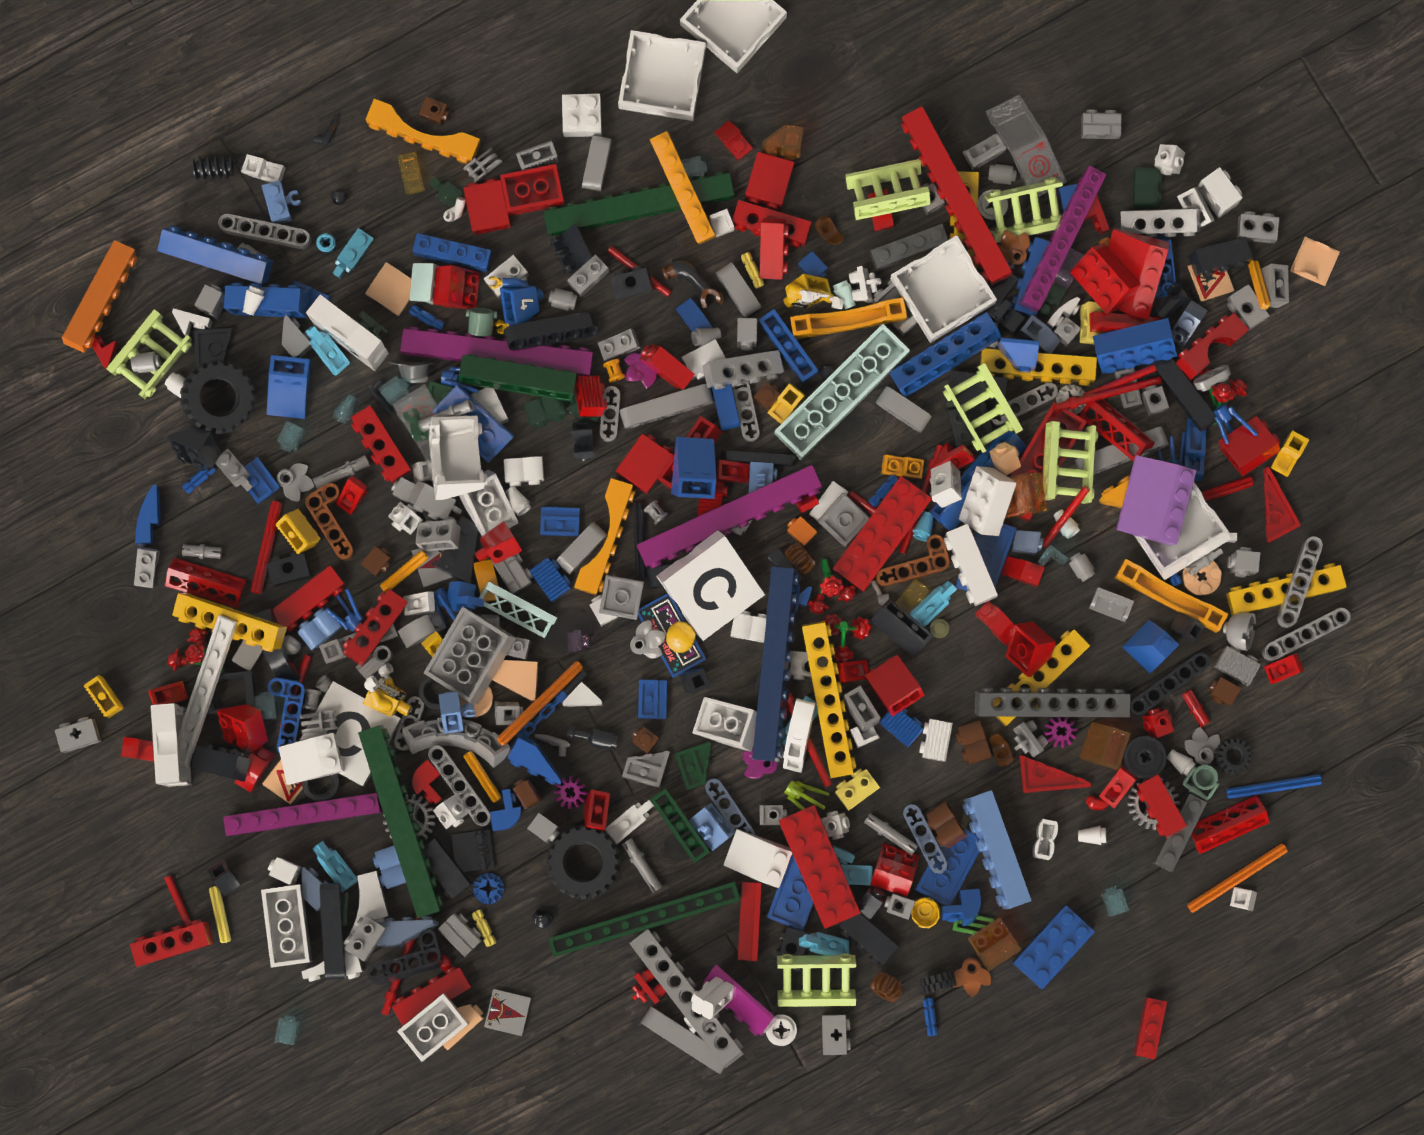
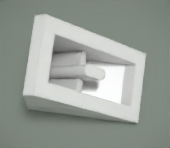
M581 682L563 701V706H602V701Z

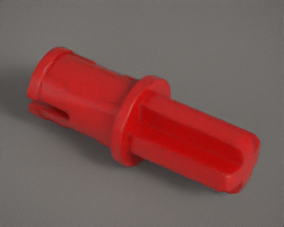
M1188 690L1183 693L1182 697L1190 709L1189 713L1193 714L1200 728L1210 723L1211 721L1202 708L1203 704L1200 705L1193 691Z

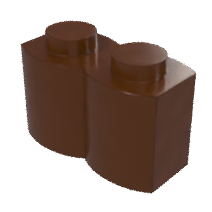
M980 720L957 728L958 732L955 733L958 744L962 743L964 750L961 751L964 762H968L971 765L992 757Z
M523 778L514 783L516 787L513 790L524 809L527 810L542 801L530 779L526 780Z
M943 802L926 814L928 818L926 822L931 830L935 829L937 833L935 837L941 846L944 845L950 848L968 836L955 812L947 802Z

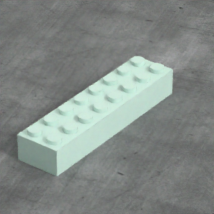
M882 324L775 430L774 434L802 461L909 355L910 350Z

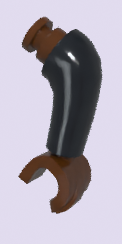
M676 258L672 260V264H669L668 268L666 266L662 267L666 280H669L671 276L672 278L686 279L699 293L702 292L701 304L703 308L709 307L707 301L709 294H714L716 302L724 305L723 293L719 289H710L708 281L690 261Z

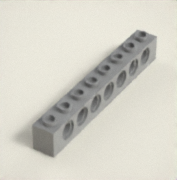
M647 929L629 944L722 1066L727 1068L744 1054L741 1051L743 1048L742 1044L737 1038L734 1040L729 1034L732 1031L725 1023L721 1024L717 1018L720 1017L718 1013L712 1019L704 1016L699 1018L695 1016V1012L692 1010V1000L684 1002L683 997L688 992L693 995L696 984L690 977L686 979L682 974L685 970L678 961L676 963L673 962L670 958L673 956L666 946L663 948L660 945L661 939L655 931L651 933ZM652 947H657L658 949L655 956H649L648 954L649 949ZM663 962H668L669 969L664 972L661 971L660 965ZM675 977L681 979V983L677 987L672 986V980ZM710 1023L716 1024V1030L713 1033L707 1032V1026ZM723 1038L727 1039V1047L719 1048V1041Z

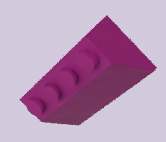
M715 965L703 984L718 977L724 980V982L734 985L733 999L724 1008L726 1010L732 1009L735 1012L733 1016L740 1023L745 1021L750 1025L747 1029L755 1036L758 1034L763 1036L776 1022L777 1018L724 970Z

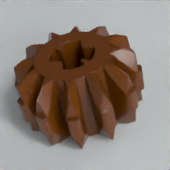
M798 542L789 546L784 552L786 558L799 570L801 575L809 573L816 566V562Z
M878 972L870 984V988L877 996L890 1002H896L904 990V986L897 978L883 972Z

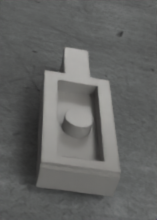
M229 449L225 450L215 464L235 487L241 484L248 492L253 487L247 480L250 473Z

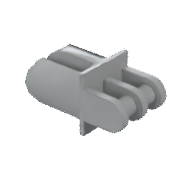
M492 147L475 159L474 157V160L463 168L469 172L468 176L474 179V183H478L485 176L487 177L490 171L503 162L501 159H497L498 157L493 153ZM476 164L478 167L473 170L472 166ZM481 170L483 173L478 176L477 172Z
M336 710L299 715L300 719L318 717V720L301 722L302 727L320 726L318 728L301 730L302 734L337 730L338 727L335 725L337 718H334ZM323 714H328L329 719L324 720ZM329 722L330 728H325L324 723Z

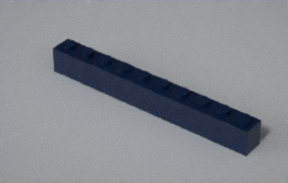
M771 568L753 760L780 762V758L783 756V747H781L782 739L785 737L783 723L787 718L785 703L789 698L787 684L791 679L789 664L793 659L791 644L795 640L793 624L797 620L795 604H798L799 601L797 585L801 581L799 570L794 568Z

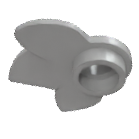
M301 463L294 464L290 469H283L277 474L278 484L283 487L285 496L292 501L299 502L301 492L314 488L312 480L305 475L308 470L307 465ZM286 475L290 476V480L288 482L283 481V478Z
M644 621L637 627L636 636L632 638L630 648L636 654H644L648 658H658L663 655L658 646L664 642L666 633L660 630H652L651 621ZM638 641H641L643 644L640 649L636 646Z
M1198 727L1192 734V740H1185V749L1189 755L1195 757L1198 764L1208 765L1213 760V754L1217 753L1215 749L1220 744V737L1217 734L1208 738L1206 733ZM1201 753L1205 754V759L1201 758Z

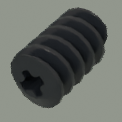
M206 155L205 161L202 160L201 156L198 157L197 161L193 158V173L196 180H199L200 176L206 180L208 174L211 180L215 178V175H217L218 179H222L223 174L226 179H229L231 174L233 176L232 155H229L228 160H225L224 155H221L220 160L214 155L213 161H210L208 155Z

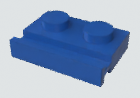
M258 457L244 466L250 473L247 480L253 486L248 492L258 505L280 489V486Z
M541 507L540 535L578 537L580 508Z
M639 680L638 719H666L667 680Z

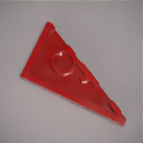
M1267 467L1263 470L1266 541L1270 543L1300 527L1301 524L1273 473Z
M1019 756L1023 793L1091 787V783L1082 778L1075 777L1025 756Z

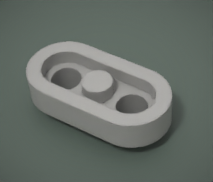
M1221 365L1197 377L1193 382L1197 390L1207 391L1215 383L1228 380L1231 371L1228 365Z

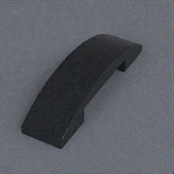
M272 608L254 614L256 617L278 624ZM263 630L261 631L262 639L264 638ZM283 644L281 649H275L273 652L263 650L276 677L293 680L301 679L294 661H289Z

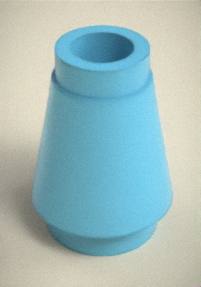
M328 233L321 234L316 242L318 249L327 253L332 252L335 247L334 237Z
M923 512V515L913 529V537L917 540L926 542L931 536L934 517L929 512Z

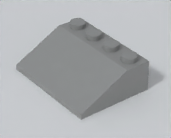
M462 607L425 669L424 674L452 692H458V695L469 703L478 704L516 637Z

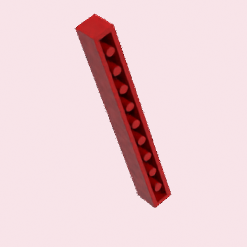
M921 106L902 116L903 123L900 125L904 133H909L911 137L909 141L914 151L917 149L921 156L918 158L922 166H927L929 170L927 175L931 183H936L938 187L936 192L939 198L946 201L947 205L945 208L949 216H954L956 220L954 225L959 233H963L965 237L963 242L967 249L971 248L974 255L972 258L976 266H981L983 270L981 275L986 283L989 281L992 286L1011 276L1012 271L923 107Z

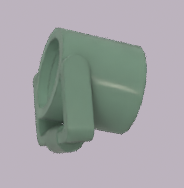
M472 308L466 311V316L469 317V334L475 336H490L493 334L494 318H497L496 311L486 308Z
M1209 765L1193 766L1183 781V785L1189 789L1190 793L1204 800L1211 798L1220 783L1217 782L1218 774L1216 770ZM1212 788L1208 796L1202 793L1203 791Z

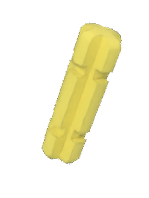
M747 252L741 255L743 263L746 264L745 268L750 279L753 280L754 287L758 289L764 286V281L760 278L758 268L755 262L752 261L751 253Z
M482 910L473 912L472 917L474 921L476 920L477 928L485 939V945L487 947L494 945L496 940L494 935H491L492 931L487 920L483 918Z

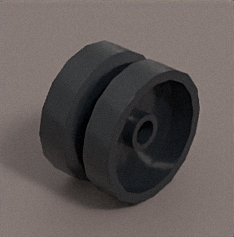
M1149 736L1137 737L1128 742L1123 748L1121 755L1122 766L1140 780L1150 779L1158 775L1165 767L1167 760L1163 745L1155 738ZM1140 755H1145L1146 761L1142 762Z

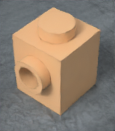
M1003 442L989 451L995 469L1007 476L1021 467L1018 458L1019 452L1015 446Z

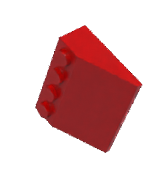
M1113 228L1108 248L1141 284L1119 311L1148 320L1169 250V242Z

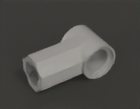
M378 646L363 666L358 664L356 668L367 679L383 665L389 663L392 660L393 653L387 646ZM381 650H387L388 657L384 660H380L378 657Z

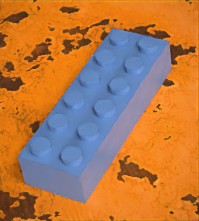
M992 790L964 799L963 809L965 814L970 817L971 822L969 826L972 833H975L978 837L976 845L979 852L982 851L984 859H982L985 869L990 872L989 882L991 887L996 889L997 896L995 897L998 906H1002V909H1011L1030 902L1031 898Z

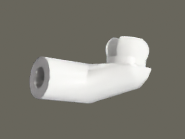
M457 197L455 206L445 211L443 215L444 220L452 222L460 218L466 199Z

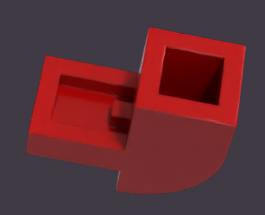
M989 601L986 602L975 615L1006 646L1010 642L1015 625L998 607H995Z
M262 746L251 753L247 758L251 759L245 782L235 780V783L251 793L261 781L264 771L274 760L275 754Z
M426 760L415 771L412 785L417 795L425 791L426 793L423 796L431 804L433 802L439 804L443 799L432 788L431 784L441 774L429 760Z

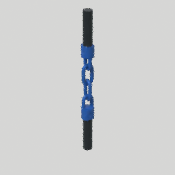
M583 670L564 690H561L555 696L556 699L552 703H548L539 712V716L533 722L527 723L518 733L529 737L536 730V725L542 719H547L555 711V706L558 703H563L568 695L589 675ZM550 706L552 710L545 716L543 712ZM530 725L533 729L528 733L525 729ZM516 737L508 744L510 746V749Z

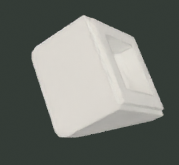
M431 461L417 462L412 465L415 483L417 481H433Z
M1234 887L1230 906L1253 911L1257 892Z

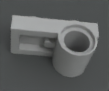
M634 329L626 330L598 343L604 361L640 348Z
M144 547L137 549L134 586L154 587L156 567L159 562V550Z

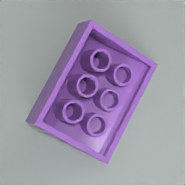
M1135 455L1116 530L1168 546L1177 545L1196 470Z

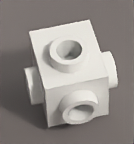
M1160 144L1154 166L1164 175L1180 174L1181 167L1184 164L1185 152L1177 145Z
M401 502L393 508L388 516L394 521L392 525L397 530L401 531L403 529L410 535L417 528L418 523L422 522V519L415 514L417 510L413 509L410 504L405 506Z
M456 795L448 798L433 810L446 829L452 825L456 828L464 822L462 818L468 814Z
M838 811L826 813L827 817L821 819L828 836H832V840L843 838V834L849 832L850 823L848 817L845 816V813L838 814Z

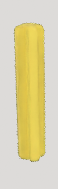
M217 886L210 887L209 893L220 942H230L231 936L221 891Z

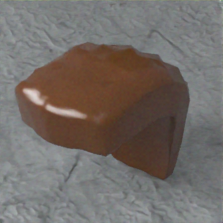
M827 215L818 218L815 227L821 238L829 244H840L844 238L834 226L831 218Z
M993 734L989 740L996 761L1001 767L1008 766L1014 761L1011 748L1000 734Z

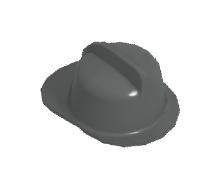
M388 360V363L398 365L402 378L409 383L426 382L428 380L429 365L434 363L433 361Z

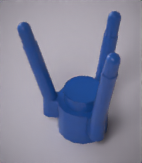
M450 366L449 370L445 369L443 371L441 384L452 387L459 384L470 393L479 392L478 389L459 383V374L457 372L460 371V367Z
M1225 403L1213 410L1216 416L1214 418L1218 423L1226 444H1229L1223 424L1225 423L1230 433L1234 431L1228 422L1232 419L1231 415L1238 419L1251 433L1258 436V433L1232 406L1228 407Z
M1186 432L1182 433L1179 461L1175 459L1174 437L1170 436L1171 460H1166V462L1183 466ZM1157 450L1159 460L1164 461L1161 450Z
M347 588L346 593L354 612L351 613L340 595L336 596L348 614L344 618L346 622L329 608H326V611L345 630L349 628L352 632L360 622L363 623V617L359 613L350 590Z
M440 588L434 592L435 609L439 612L447 628L440 607H445L453 620H455L456 616L448 605V591L446 592L444 588Z

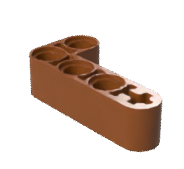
M328 483L307 496L306 506L336 555L341 560L348 561L355 554L354 548L329 509L330 505L337 502L341 491L335 484ZM329 489H336V495L334 497H327V491ZM318 498L320 500L319 506L316 508L311 507V501ZM325 514L329 515V522L322 524L320 521L321 517ZM335 530L339 531V538L332 540L330 538L331 533ZM342 543L346 549H349L347 551L348 555L341 554L343 550L338 544Z
M932 535L928 538L926 542L927 557L881 569L876 576L877 584L881 587H889L945 571L949 566V557L943 538L939 535ZM931 540H938L940 547L933 549L930 546ZM937 558H943L945 560V566H936L935 560ZM924 563L927 566V571L919 572L917 564ZM905 568L908 570L909 575L902 578L899 576L898 570ZM892 570H894L895 581L894 577L889 578L887 583L884 580H880L883 573L886 576H890L893 573Z

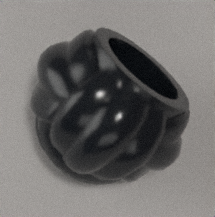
M537 909L532 915V923L538 928L545 929L553 922V914L548 909Z

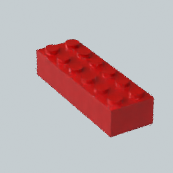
M1053 402L1020 459L1021 467L1013 471L1010 479L1016 482V486L1007 511L1026 522H1029L1042 497L1046 423L1052 421L1060 422L1061 429L1082 431L1087 422L1067 409L1055 411L1053 407L1056 404L1055 402ZM1060 437L1058 446L1062 449H1071L1076 438ZM1059 456V458L1057 459V465L1059 466V468L1063 464L1066 457Z
M900 476L836 563L833 570L865 592L877 576V573L882 569L930 504L932 498Z
M816 805L779 820L824 929L861 914V910Z

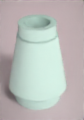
M847 280L833 286L835 295L844 300L843 306L845 310L856 305L852 296L851 284H848Z

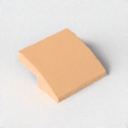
M386 262L365 294L387 310L400 316L410 301L411 278Z

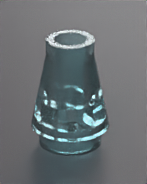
M347 394L345 399L333 411L332 417L338 422L346 424L347 421H350L357 399Z

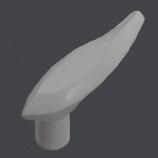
M535 734L536 738L551 745L559 746L558 756H566V748L570 746L567 741L554 736Z

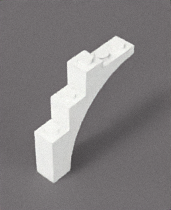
M378 871L357 876L360 890L359 909L356 921L350 932L352 935L357 930L355 925L360 917L364 919L365 916H369L376 922H384V918L390 916ZM371 926L367 927L369 933L372 931ZM359 942L356 945L357 949L361 948ZM345 950L346 976L349 979L359 977V973L364 971L361 959ZM324 961L313 968L302 971L303 979L308 978L309 982L321 979L320 975L325 974Z

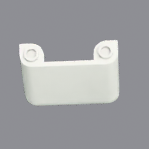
M477 416L431 417L429 446L435 500H444L484 488V485H487V473H483L480 465L478 435L482 434V424L478 423Z

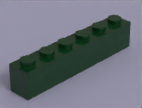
M468 354L462 356L459 383L572 402L577 373H573L570 370H554L551 367H535L529 363L524 365L517 364L511 360L499 361L492 357L480 358L477 355Z

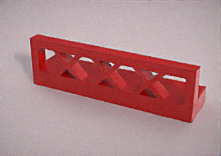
M1089 313L1090 332L1108 333L1161 320V317L1149 316L1147 320L1127 314Z
M1104 399L1087 403L1079 415L1090 426H1096L1097 432L1133 462L1135 455L1141 456L1146 449H1151L1155 444L1150 437ZM1091 408L1096 413L1095 420H1092L1087 416V413ZM1102 420L1109 422L1110 431L1103 429ZM1120 431L1123 434V443L1117 441L1115 432ZM1130 443H1134L1139 447L1135 455L1130 451Z
M174 558L168 567L165 586L238 608L247 580ZM172 576L178 577L181 583L171 581ZM189 583H197L200 588H192ZM208 588H214L218 594H211ZM225 594L236 595V600L228 599Z
M1256 795L1198 821L1191 837L1194 840L1196 850L1201 854L1270 822L1266 809ZM1254 803L1257 804L1258 808L1254 810L1247 809L1248 806ZM1234 812L1240 813L1236 818L1230 817ZM1217 820L1223 821L1219 826L1212 825ZM1199 828L1205 829L1203 833L1196 836L1195 830Z
M742 882L738 960L757 961L761 883Z

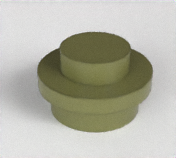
M936 619L930 625V632L936 638H943L949 632V625L943 619Z

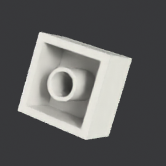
M600 94L562 95L564 137L602 136Z
M1220 167L1201 180L1197 186L1204 200L1218 219L1235 208L1242 199L1241 190L1236 185L1233 186L1230 182L1229 174L1225 170L1222 171Z

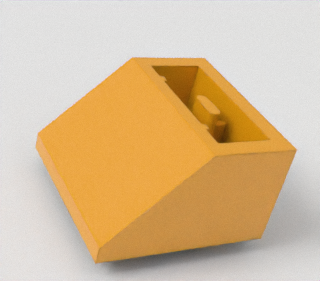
M1128 475L1120 480L1116 488L1112 485L1101 493L1102 497L1099 499L1100 503L1122 508L1130 476Z

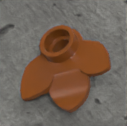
M1004 230L1001 244L997 245L1005 260H1009L1014 265H1020L1026 260V250L1030 245V239L1026 232L1017 237L1014 233ZM1019 253L1021 256L1016 259L1013 255Z
M975 958L966 959L962 964V968L954 972L957 986L954 987L963 986L971 997H974L979 992L981 985L988 986L991 984L989 972L983 969L981 963ZM970 964L975 965L974 971L968 970Z

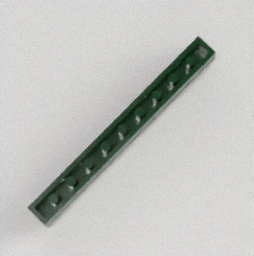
M718 172L713 177L699 176L695 180L690 181L702 206L734 199L730 173ZM665 183L655 189H651V187L642 188L640 192L636 193L626 191L621 193V196L607 195L602 197V200L597 201L595 199H588L583 204L569 203L563 208H558L557 206L549 207L543 213L548 236L553 237L563 234L574 224H576L579 231L682 209L671 185Z
M379 725L358 732L417 918L441 911V906L444 905L443 899L440 894H437L435 887H438L435 876H431L429 870L432 868L431 862L428 857H425L423 850H426L423 839H419L418 831H420L417 820L414 821L411 814L414 813L411 802H408L406 794H408L406 785L401 783L400 780L402 772L400 766L396 765L394 761L396 754L393 746L390 747L388 739H390L388 729L384 728L383 725Z
M735 882L558 935L548 940L553 957H558L738 902L740 898Z

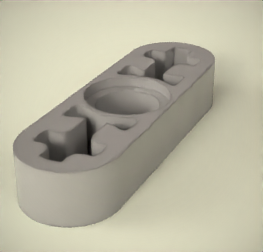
M614 386L607 387L603 394V399H607L608 404L610 399L606 394H610V391L613 390L614 394L617 395V397L613 398V404H617V406L607 405L606 409H613L616 412L615 417L607 419L605 417L606 410H604L601 417L600 436L605 442L614 441L618 432L620 391ZM604 422H615V426L611 424V432H614V435H610V438L603 434L604 431H607L608 426L607 424L603 425Z
M414 696L407 701V704L411 705L412 702L415 703L416 700H419L418 704L421 707L417 708L414 713L419 714L418 718L413 715L402 716L394 740L395 746L401 751L409 750L407 745L401 747V743L398 742L399 739L404 738L401 731L405 728V720L412 718L415 723L421 720L425 704L421 701L420 697Z

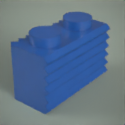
M547 557L530 569L529 572L553 603L571 590L569 587L571 582L565 574L561 576L557 571L560 567L555 560L552 559L550 561Z
M903 709L893 717L888 711L879 724L906 747H909L924 730L921 727L923 724L915 717L911 719L907 716L908 711L906 709Z

